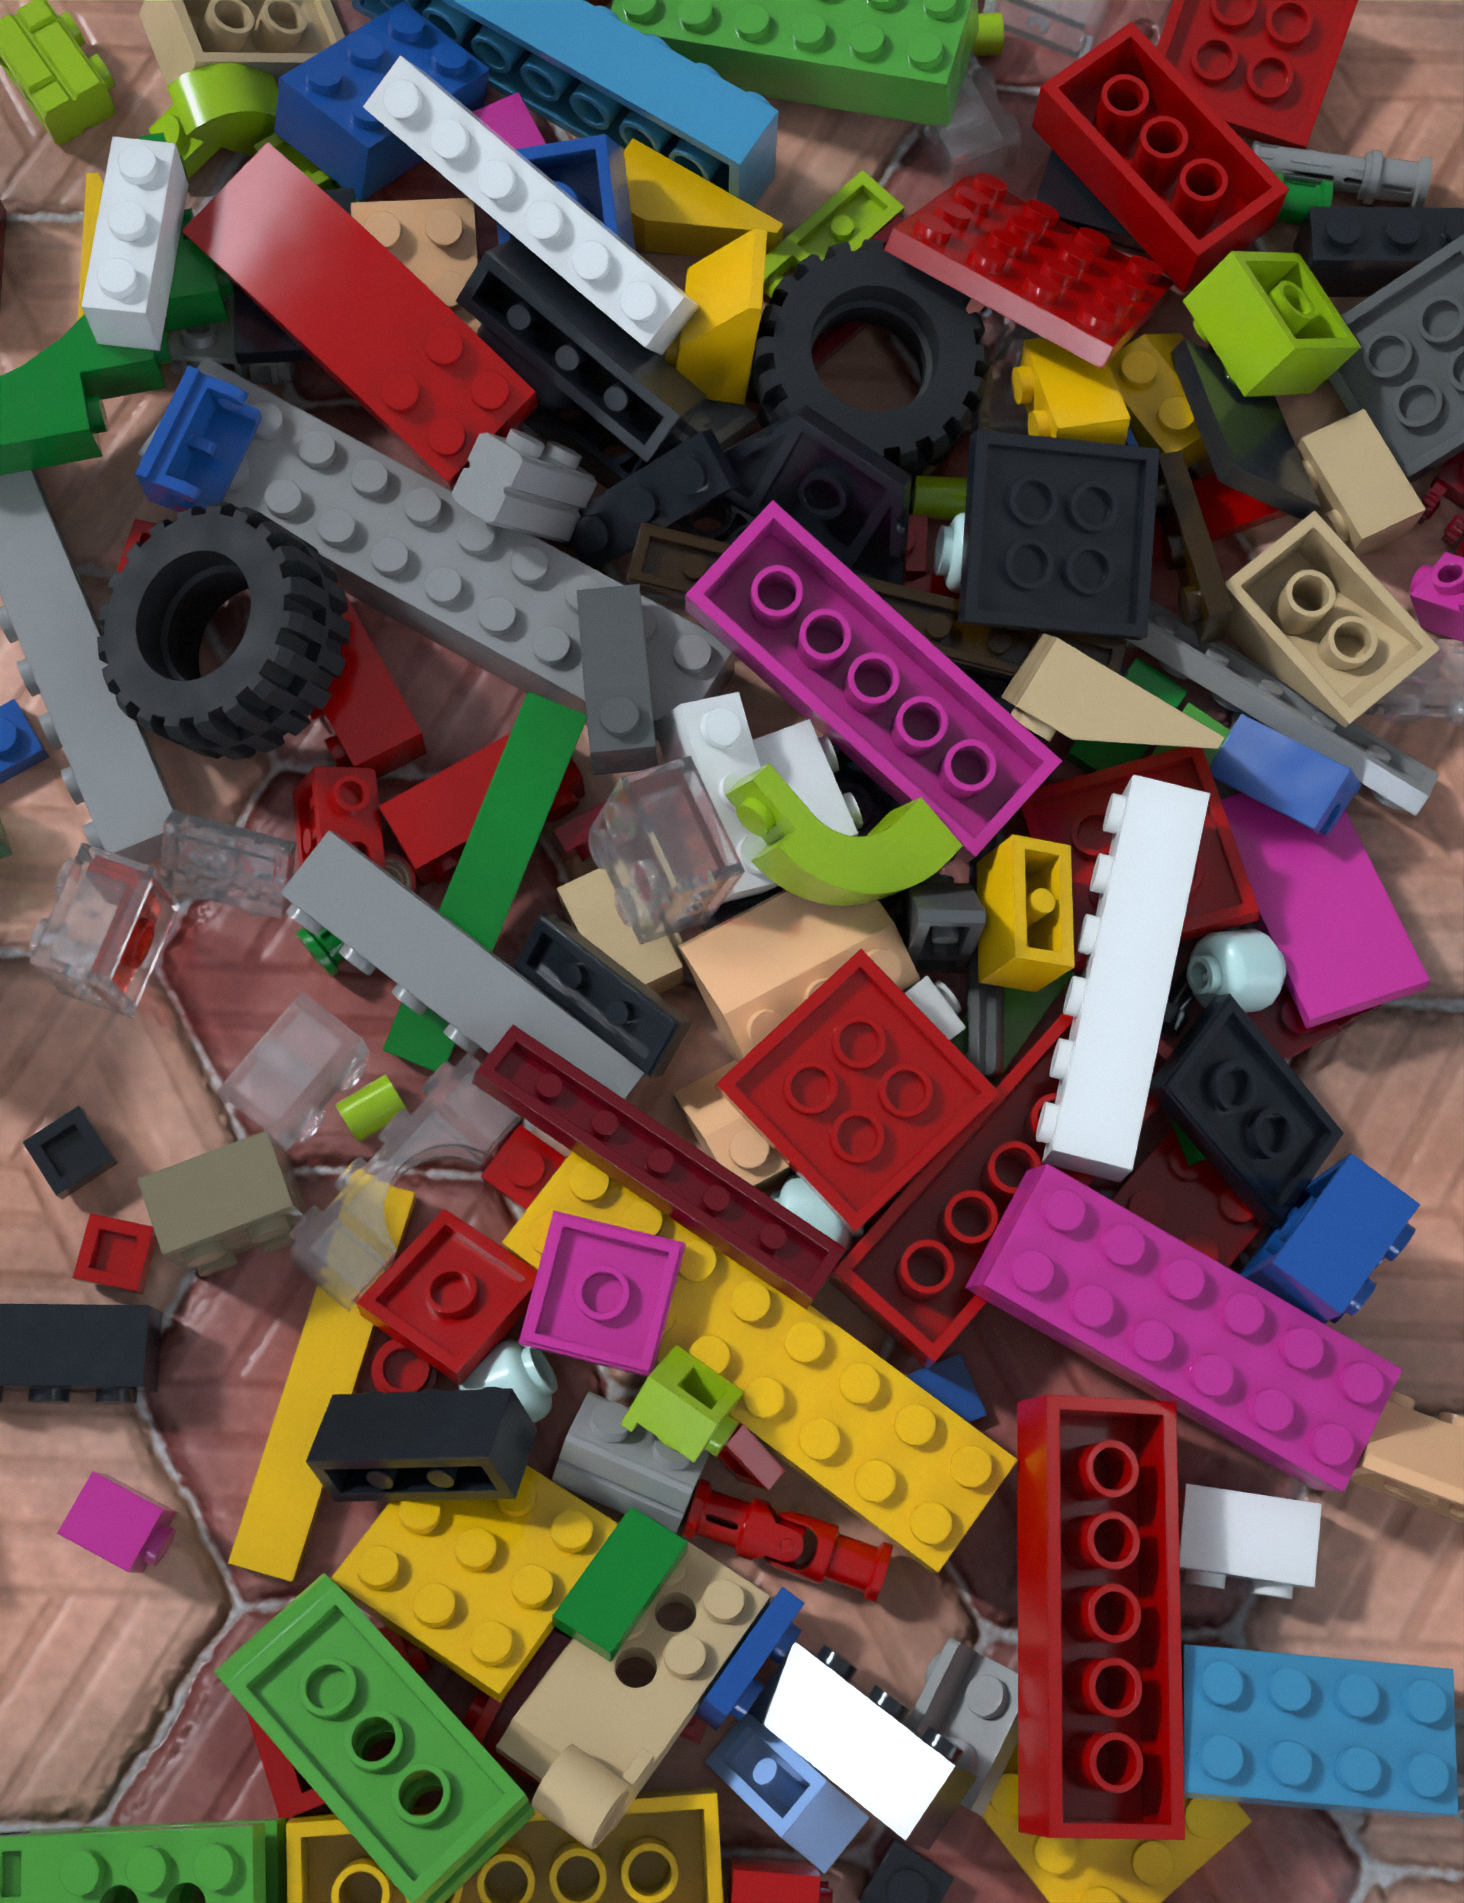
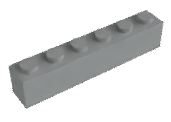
M329 830L280 892L282 896L292 902L286 911L291 918L317 936L323 928L334 934L345 943L339 950V953L347 961L369 976L376 967L397 983L391 991L397 999L421 1016L428 1008L436 1012L449 1022L443 1033L468 1053L475 1055L481 1047L490 1054L513 1024L623 1099L627 1097L644 1075L642 1070L536 985L335 831Z

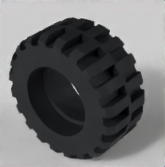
M864 239L858 251H851L848 242L831 245L828 247L823 261H821L818 255L811 254L799 262L794 276H784L775 287L769 305H765L759 323L751 366L752 374L748 384L751 402L760 403L761 406L757 420L763 429L807 405L910 474L911 480H913L915 475H922L928 464L936 466L948 454L973 417L972 414L982 399L986 382L982 377L989 367V348L984 344H979L986 331L981 314L978 312L968 314L966 307L971 297L884 251L882 240ZM847 322H865L888 330L904 342L917 362L921 376V387L918 395L910 404L886 412L859 410L843 403L829 392L815 370L811 355L816 339L825 331Z
M214 503L208 505L206 510L201 506H196L177 513L178 521L176 522L165 519L148 530L151 537L144 544L135 542L125 554L129 561L121 573L114 572L107 586L113 590L108 604H101L98 621L100 625L104 626V636L97 637L99 660L108 664V666L102 669V673L109 692L116 695L119 708L127 717L138 721L140 727L203 756L215 759L223 756L231 760L248 759L256 754V750L265 754L285 744L283 736L287 733L297 736L312 723L308 718L316 707L321 710L324 709L333 695L327 690L334 676L341 678L346 659L340 656L342 645H349L350 622L342 618V614L348 612V601L344 588L337 584L338 574L329 560L319 555L318 549L275 521L249 507L238 508L231 503ZM249 589L251 600L250 616L240 644L223 665L212 673L201 677L199 649L209 621L228 599L241 591Z

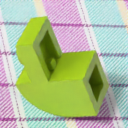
M233 62L205 65L183 74L167 86L173 105L148 129L150 135L164 132L166 142L176 144L179 155L183 156L189 179L221 147L251 157L254 156L253 145L275 133L278 86L273 74L248 65Z

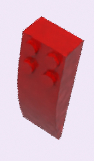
M269 142L243 166L182 230V233L450 491H453L463 468L470 467L467 459L479 434L488 432L506 438L511 428L516 429L538 407L535 390L400 260Z

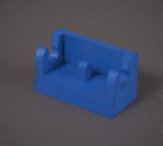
M188 365L135 472L148 501L177 512L196 506H201L206 510L208 505L222 503L262 420L260 410L245 403L249 395L246 391L231 383L200 372V369Z
M1243 714L1238 718L1209 766L1215 781L1221 782L1291 818L1317 834L1320 832L1324 835H1328L1333 830L1352 797L1356 796L1362 786L1351 768Z

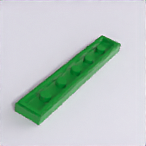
M530 691L526 694L439 909V912L491 952L494 950L587 721L586 714ZM401 1003L382 1050L443 1074L455 1042L443 1033L449 1022L432 1009L428 1008L421 1016L404 1003Z

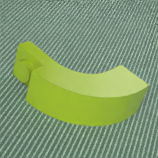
M770 763L741 778L725 794L728 800L735 806L737 817L743 826L751 833L761 836L767 843L751 862L780 887L801 898L820 904L833 906L867 904L910 888L938 872L963 846L922 797L890 811L865 837H854L839 833L822 823L809 810Z

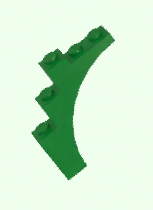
M164 132L139 137L140 140L166 142ZM179 155V156H180V159H181V162H182V165H183V169H184V172H185L187 181H188V184H189L188 175H187V171H186V167H185V163H184L183 156H182V155ZM188 185L187 193L190 192V185ZM192 208L184 209L160 351L97 344L84 314L59 340L24 365L0 376V476L103 457L99 433L109 431L103 400L166 388L162 364L172 363V355L166 332L229 321L224 297L234 295L233 281L182 233L186 225L195 217Z

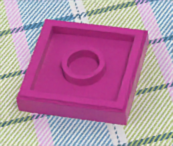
M553 1211L519 1339L520 1346L648 1377L656 1366L686 1244L640 1231Z

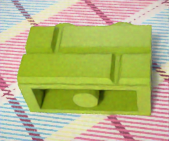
M33 0L18 8L16 15L13 16L9 13L0 19V65L55 145L62 146L83 134L84 128L89 127L92 129L114 116V111L116 110L108 90L116 85L99 55L95 54L87 58L80 48L86 42L71 15L66 11L58 16L47 0Z

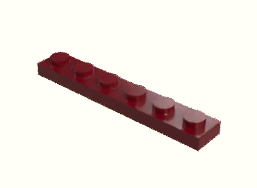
M513 1024L475 1071L472 1080L473 1085L806 1310L846 1251L845 1247Z

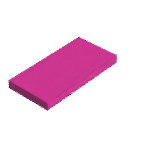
M1242 793L1221 799L1260 910L1259 920L1256 921L1261 932L1272 939L1283 954L1286 963L1285 984L1306 1029L1426 990L1430 979L1346 810L1333 830L1328 835H1324L1307 829L1304 825Z

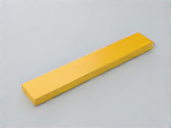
M352 1175L228 1564L290 1582L297 1581L325 1492L324 1486L308 1466L306 1459L332 1395L356 1394L376 1330L374 1324L360 1315L356 1302L399 1257L417 1199L415 1192Z

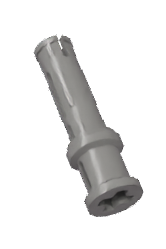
M1254 141L1252 150L1273 172L1283 173L1285 180L1317 185L1323 179L1333 181V191L1355 193L1356 200H1361L1362 204L1371 205L1376 199L1409 204L1410 207L1423 208L1426 201L1433 166L1431 157L1422 156L1416 162L1383 157L1381 150L1374 149L1371 152H1366L1364 157L1310 149L1305 150L1261 144L1258 141Z

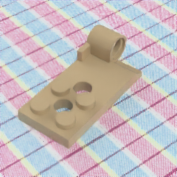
M688 1542L687 1553L611 1662L572 1638L513 1717L503 1737L496 1745V1752L540 1782L531 1803L532 1808L589 1849H595L609 1832L612 1833L769 1607L771 1596ZM680 1603L692 1611L695 1620L684 1631L670 1632L659 1625L655 1615L666 1604ZM640 1657L651 1663L656 1675L646 1686L631 1688L624 1685L618 1679L615 1671L619 1664L628 1658Z

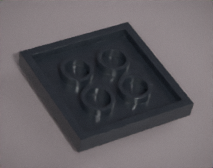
M976 430L970 434L958 624L1128 640L1147 638L1159 449Z

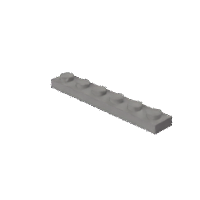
M1150 599L1147 638L1142 640L1122 639L1127 641L1126 646L1139 647L1157 658L1160 666L1169 674L1180 679H1191L1210 690L1214 700L1223 707L1236 712L1244 711L1264 723L1265 726L1351 768L1358 781L1369 787L1373 796L1382 804L1397 810L1403 808L1416 816L1429 798L1439 776L1437 772L1354 722L1345 728L1265 668L1221 641L1200 645L1193 624H1186L1181 617Z

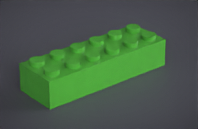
M614 0L611 11L625 24L645 35L653 34L661 38L668 44L671 50L694 63L700 62L709 65L722 79L745 92L753 91L763 97L950 128L979 32L978 0Z

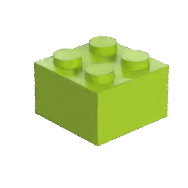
M1231 251L1183 300L1194 318L1193 325L1195 331L1206 343L1213 347L1230 378L1236 383L1244 397L1311 394L1361 348L1300 253Z

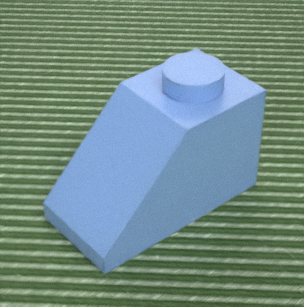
M748 1712L741 1721L735 1724L705 1761L784 1841L824 1874L869 1819L856 1804L817 1768Z

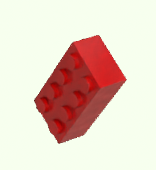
M1130 22L1041 85L1032 128L1184 293L1204 279L1231 251H1242L1273 228L1289 191L1288 187L1133 22Z

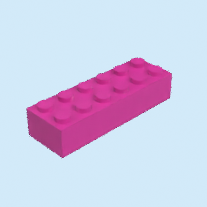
M773 500L685 595V610L806 720L810 719L812 725L824 736L826 735L839 750L901 806L922 797L963 845L956 855L966 864L981 852L1062 762L1059 757Z
M1048 1163L1026 1171L965 1287L970 1292L1159 1401L1176 1402V1410L1315 1490L1345 1491L1403 1370Z

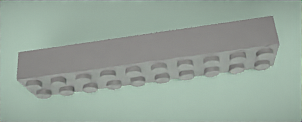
M204 357L197 369H200V372L231 383L246 391L249 395L245 403L259 409L262 415V420L222 503H231L238 508L249 507L256 510L318 549L319 555L329 560L337 572L338 582L344 588L345 593L524 692L530 691L586 714L577 590L624 586L623 584L533 535L487 524L456 503L451 494L452 491ZM160 422L158 423L154 431L151 433L147 441L144 443L140 451L137 453L140 461L142 460ZM641 595L653 721L655 723L682 703L720 696L734 674L735 655L709 631ZM654 726L658 766L664 767L666 765Z

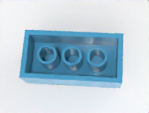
M1187 1644L1181 1645L1184 1798L1415 1818L1458 1815L1453 1669Z

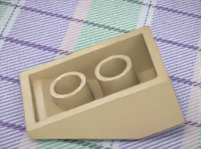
M144 0L139 12L167 86L178 77L196 68L214 63L233 62L273 74L279 87V77L345 37L330 0Z
M1313 511L1225 582L1234 609L1226 633L1248 657L1345 728L1440 650L1439 646L1316 511Z
M1041 632L1001 697L1015 705L1011 715L1017 721L1048 741H1051L1055 732L1059 731L1072 740L1218 749L1225 738L1059 638Z

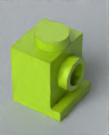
M676 1345L648 1376L621 1425L632 1432L640 1424L657 1436L665 1446L678 1451L692 1462H695L704 1450L717 1457L739 1425V1422L732 1418L730 1414L744 1391Z

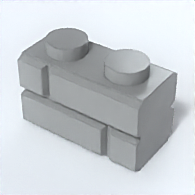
M511 428L506 438L488 432L479 434L467 459L470 467L463 468L451 494L456 503L487 524L563 543L564 541H570L575 526L581 518L578 511L580 508H586L597 482L594 479L595 476L578 466L582 456L575 451L551 440H548L545 447L542 442L532 436Z
M588 1392L565 1438L551 1481L560 1487L622 1514H626L632 1506L676 1534L710 1453L704 1450L698 1459L692 1462L678 1451L665 1446L657 1436L640 1424L631 1432L621 1425L629 1408Z

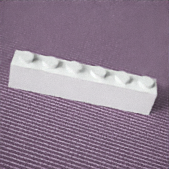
M401 55L363 106V108L645 348L663 355L700 307V305L427 73Z
M1133 774L1123 794L1112 793L1103 824V831L1113 833L1109 855L1099 853L1090 883V891L1100 893L1096 915H1085L1077 943V952L1087 955L1082 977L1072 976L1063 1008V1014L1073 1016L1068 1040L1058 1039L1050 1067L1049 1076L1060 1079L1055 1104L1045 1101L1036 1131V1141L1046 1143L1042 1159L1044 1164L1048 1163L1052 1166L1116 1182H1121L1133 1170L1210 796L1208 792Z

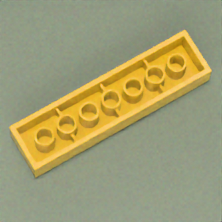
M571 1152L502 1241L506 1250L538 1271L553 1211L684 1242L686 1247L656 1365H659L669 1352L678 1345L744 1391L730 1414L732 1418L744 1424L764 1447L929 1572L939 1573L1018 1459L810 1305L807 1310L604 1172L574 1152Z

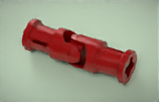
M701 1479L682 1537L690 1540L699 1535L734 1547L736 1556L747 1560L764 1557V1560L773 1568L817 1584H821L826 1579L864 1593V1600L876 1603L882 1588L893 1550V1545L882 1542L877 1547L839 1533V1526L795 1511H779L777 1515L776 1510L765 1500L755 1497L749 1503L712 1490L711 1482ZM806 1527L810 1528L817 1537V1546L808 1561L802 1564H795L796 1559L803 1551Z

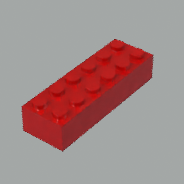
M1063 1013L996 1087L1000 1094L928 1163L832 1271L829 1282L926 1369L935 1363L988 1302L965 1289L1026 1171L1045 1165L1042 1163L1046 1143L1036 1141V1131L1045 1101L1055 1104L1060 1079L1049 1076L1052 1057L1058 1039H1069L1073 1016ZM1161 1038L1159 1039L1151 1080L1174 1051ZM1150 1091L1148 1092L1142 1124L1160 1104ZM1053 1166L1087 1187L1096 1178V1176Z
M1052 1394L1017 1402L1018 1832L1046 1838L1185 1840L1176 1402Z

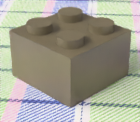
M267 1130L137 1178L162 1255L188 1272L198 1270L199 1276L212 1275L236 1265L238 1261L235 1255L258 1246L261 1247L262 1252H271L287 1247L300 1240L298 1231L313 1226L289 1155Z

